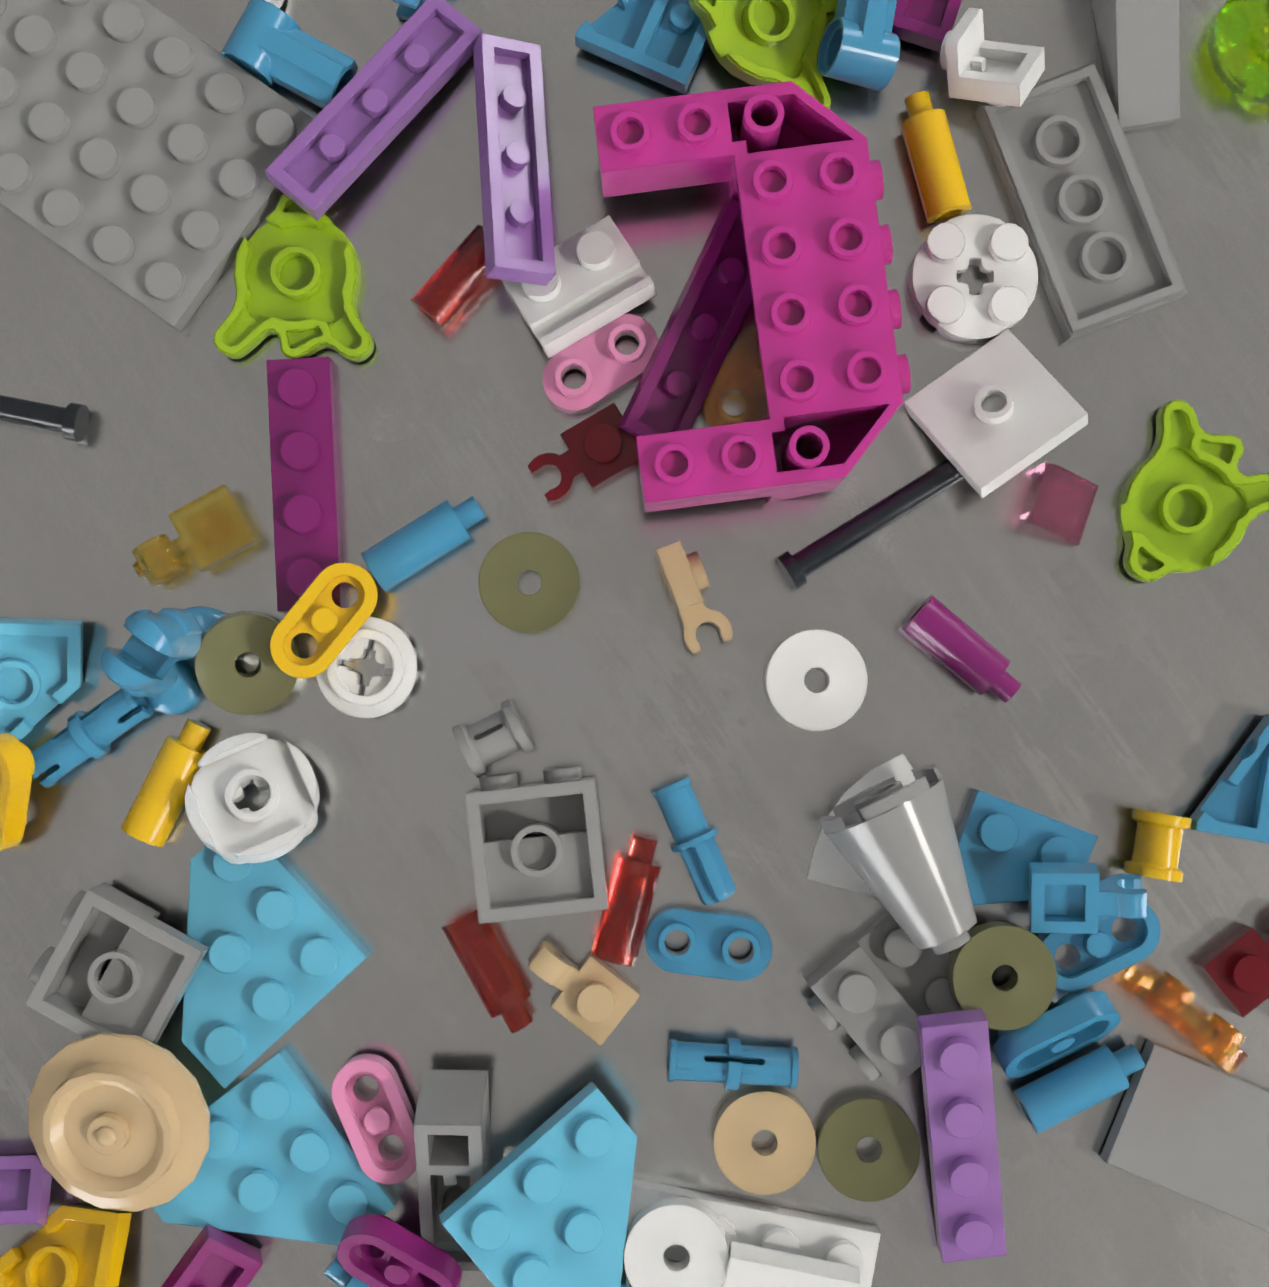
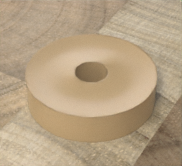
M765 1085L742 1089L733 1094L722 1105L713 1124L712 1142L718 1166L731 1183L746 1192L758 1195H771L786 1191L796 1185L811 1167L816 1150L814 1127L800 1101L783 1089ZM762 1130H768L775 1135L774 1143L766 1149L757 1148L752 1144L754 1135Z

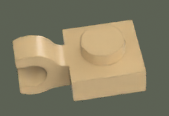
M681 541L657 549L655 556L676 611L682 621L684 629L683 639L688 650L692 654L701 651L700 644L696 639V630L703 623L714 624L718 628L723 642L732 640L733 632L729 620L722 613L707 608L703 603L704 600L700 590L710 587L697 551L686 555Z
M543 939L528 958L530 962L527 967L545 982L560 989L551 1000V1007L600 1046L641 996L640 990L592 952H589L582 963L577 966L555 946Z

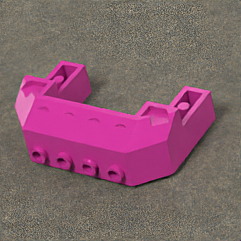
M792 81L593 107L595 140L603 198L725 182L727 200L733 197L739 201L767 410L763 419L759 421L637 436L636 451L645 513L767 497L768 502H776L834 490L852 470L904 402L903 394H909L911 389L908 358L906 354L897 355L894 329H900L902 324L900 296L897 289L888 290L885 265H890L893 259L892 236L888 224L879 225L876 201L883 199V171L879 160H870L867 137Z

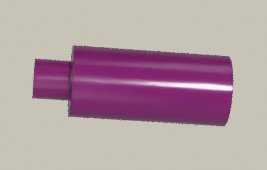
M930 595L915 610L902 627L905 633L978 695H982L987 690H990L1001 701L1006 703L1021 687V683L1006 671L1010 660L933 595Z

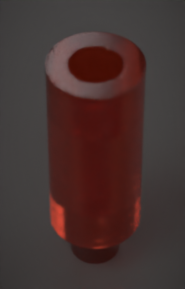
M477 224L410 300L425 317L443 331L448 329L492 279L486 278L484 231L481 225Z
M633 834L628 855L617 854L607 891L609 909L602 910L591 951L594 957L618 965L636 966L662 867L652 862L658 840Z
M476 906L442 926L441 928L489 1016L494 1018L501 1015L511 1034L531 1024L534 1020L523 1002L531 993L492 922L479 924Z

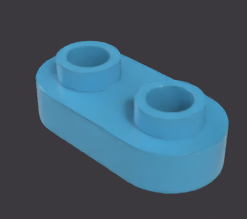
M1147 905V917L1127 918L1129 930L1126 935L1120 938H1115L1112 933V924L1119 918L1117 916H1099L1098 934L1040 933L1038 938L1047 946L1054 962L1055 952L1061 945L1070 944L1073 950V956L1069 963L1057 965L1055 962L1057 971L1056 988L1064 991L1082 990L1147 958L1155 950L1160 939V923L1155 912Z
M669 906L658 911L650 919L645 932V946L650 959L656 966L671 973L746 981L760 975L768 966L772 956V942L766 928L756 918L742 913L685 906ZM681 930L689 936V944L684 950L674 952L666 947L665 938L671 931ZM737 938H745L752 943L750 955L742 960L734 959L728 952L731 942Z
M1087 988L1071 991L1057 1001L1055 1008L1043 1013L1031 1024L1015 1030H999V1040L994 1044L992 1052L1007 1077H1023L1101 1040L1117 1027L1121 1016L1105 992H1090Z

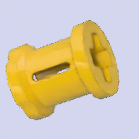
M1133 808L1131 818L1137 821L1132 860L1124 862L1123 872L1149 878L1182 882L1184 872L1178 869L1183 830L1191 828L1192 818Z

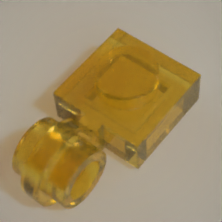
M223 484L168 514L180 537L171 542L167 534H162L143 542L132 551L137 560L132 567L139 578L146 577L151 586H156L174 578L185 570L181 559L188 552L199 571L206 572L259 543V540L229 487Z

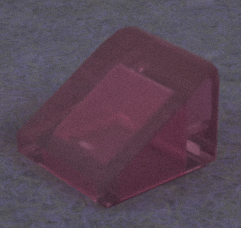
M1046 461L1036 467L1017 526L1078 546L1098 485L1059 465Z

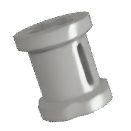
M510 698L501 702V710L467 727L462 723L452 727L457 744L468 766L477 778L486 774L487 766L519 750L526 754L535 750L525 724Z

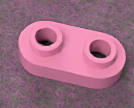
M624 314L552 356L543 372V386L549 402L563 413L580 415L593 410L641 379L658 343L654 328L648 321L638 315ZM625 335L634 337L639 343L638 349L629 355L622 354L615 348L616 341ZM572 369L582 371L586 376L585 383L577 389L567 388L562 383V378L567 371Z
M375 1054L355 1056L344 1064L334 1078L331 1092L334 1106L363 1172L370 1179L381 1184L390 1185L403 1182L416 1171L413 1126L415 1113L396 1069L388 1060ZM362 1076L374 1078L379 1086L378 1093L375 1095L363 1094L358 1088V1078ZM389 1135L397 1136L403 1142L404 1151L398 1154L389 1153L383 1146V1138Z

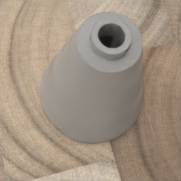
M929 764L911 770L916 779L912 783L903 786L901 781H896L894 777L889 778L841 802L832 808L835 816H821L819 821L826 836L918 949L932 947L934 953L940 955L953 951L967 943L971 938L968 930L976 924L977 919L943 777L937 765Z

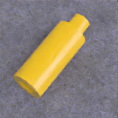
M928 91L911 94L904 100L909 118L901 124L902 134L927 223L945 222L971 210L972 206L945 110L933 109Z
M188 718L179 737L167 735L121 825V829L125 833L144 843L164 847L185 805L188 783L190 786L192 785L193 777L200 769L198 762L207 752L202 747L211 728Z

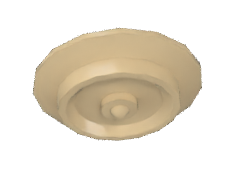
M101 1032L69 1042L41 1067L28 1097V1130L42 1166L68 1193L100 1209L138 1212L168 1203L195 1180L210 1148V1111L197 1079L172 1052L138 1035Z

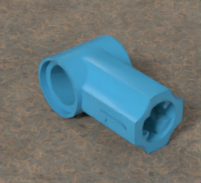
M265 0L249 1L220 52L223 58L226 59L227 57L265 85L271 86L275 82L323 109L356 75L358 70L355 59L301 31L297 22L288 14Z
M838 0L835 18L828 24L819 45L817 54V70L819 74L876 92L882 91L887 87L894 75L900 56L899 37L892 33L897 0Z

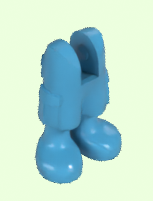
M204 606L185 609L163 608L157 613L147 609L135 611L125 620L124 626L132 635L124 647L119 649L109 646L105 647L100 659L102 671H104L110 681L120 686L126 694L144 697L155 711L167 715H182L192 711L201 702L203 691L199 686L194 669L185 660L194 659V656L200 650L202 633L211 623L226 614L217 609Z

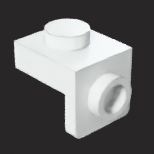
M969 7L955 28L946 33L941 46L940 64L943 70H947L949 98L985 102L996 107H1021L1045 70L1044 47L984 40L983 10Z

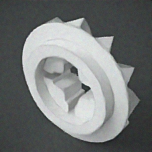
M369 617L332 664L323 673L316 676L318 685L328 702L347 715L358 718L384 716L407 701L418 679L417 651L400 628L383 619ZM372 640H375L373 650L376 651V662L384 664L385 668L393 669V674H383V677H372L369 686L365 687L364 695H361L363 685L360 684L361 674L352 671V667L342 666L343 660L364 659L367 650L371 649Z

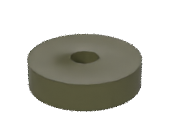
M521 532L502 539L487 553L480 568L478 587L484 607L498 623L515 632L537 634L557 627L572 613L580 594V574L571 553L559 541L542 533ZM526 572H535L541 577V587L535 594L526 595L519 590L518 581Z
M237 611L218 618L202 633L200 650L194 656V671L201 690L217 707L233 714L256 715L275 708L292 692L298 678L292 677L279 669L270 651L271 637L279 624L277 620L260 612ZM293 639L292 650L298 657H300L298 648ZM245 652L254 653L259 658L257 668L250 673H241L235 669L237 657Z
M987 922L969 930L970 940L951 952L947 966L948 986L958 1006L963 1011L982 1008L988 1020V1028L995 1030H1015L1037 1020L1050 1005L1057 985L1055 962L1047 946L1025 928L1010 922ZM1008 965L1011 969V976L1008 982L1000 986L993 985L992 974L994 970L999 966Z
M873 1092L852 1093L834 1102L825 1111L818 1123L815 1134V1151L818 1162L828 1182L843 1195L864 1202L881 1201L896 1195L913 1178L920 1159L919 1136L906 1112L892 1099ZM873 1137L878 1140V1146L874 1153L864 1156L856 1152L857 1144L861 1139Z

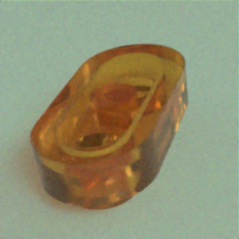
M756 322L750 324L739 337L719 369L703 403L704 414L711 427L759 421L763 419L767 410L761 359L756 353L758 347ZM733 393L741 394L747 400L744 412L736 416L729 415L723 410L724 399Z
M1164 971L1158 979L1146 972L1131 989L1130 994L1229 1076L1234 1077L1248 1060L1249 1056L1240 1048L1246 1037L1214 1012L1208 1020L1190 1006L1197 996L1168 972Z

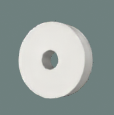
M818 629L797 633L780 643L771 654L764 674L765 692L773 710L787 723L810 731L829 730L847 722L862 705L868 684L864 660L855 646L837 633ZM812 668L823 671L827 680L824 689L818 693L808 690L804 683L806 673Z
M667 1197L650 1203L635 1216L627 1230L624 1249L625 1272L632 1287L722 1286L726 1278L729 1250L724 1229L710 1209L689 1198ZM672 1245H681L686 1248L688 1255L681 1262H671L666 1259L664 1252Z

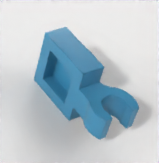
M1029 862V926L1031 933L1098 934L1099 916H1117L1130 919L1147 917V890L1142 889L1141 875L1115 874L1100 880V873L1096 863Z

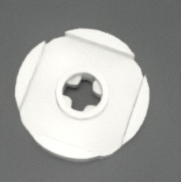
M981 214L958 216L934 227L913 258L909 271L908 287L910 299L919 316L923 315L929 324L937 328L935 331L946 340L961 344L989 342L1006 329L1016 325L1025 316L1028 308L1034 301L1038 286L1037 262L1033 251L1028 246L1027 234L1016 224L1005 223L998 218ZM969 265L978 266L980 272L987 274L989 283L981 286L978 295L969 294L968 284L957 281V273L965 272Z
M253 732L229 737L214 745L203 755L198 762L200 769L194 775L192 785L190 786L188 783L185 794V808L193 830L207 848L221 855L224 860L231 864L263 863L279 858L294 849L304 837L312 833L317 825L320 792L316 776L305 755L289 742L286 745L280 740L269 739L267 734ZM250 784H255L259 791L270 789V797L264 800V807L254 812L249 808L239 810L236 807V803L245 798L243 788Z

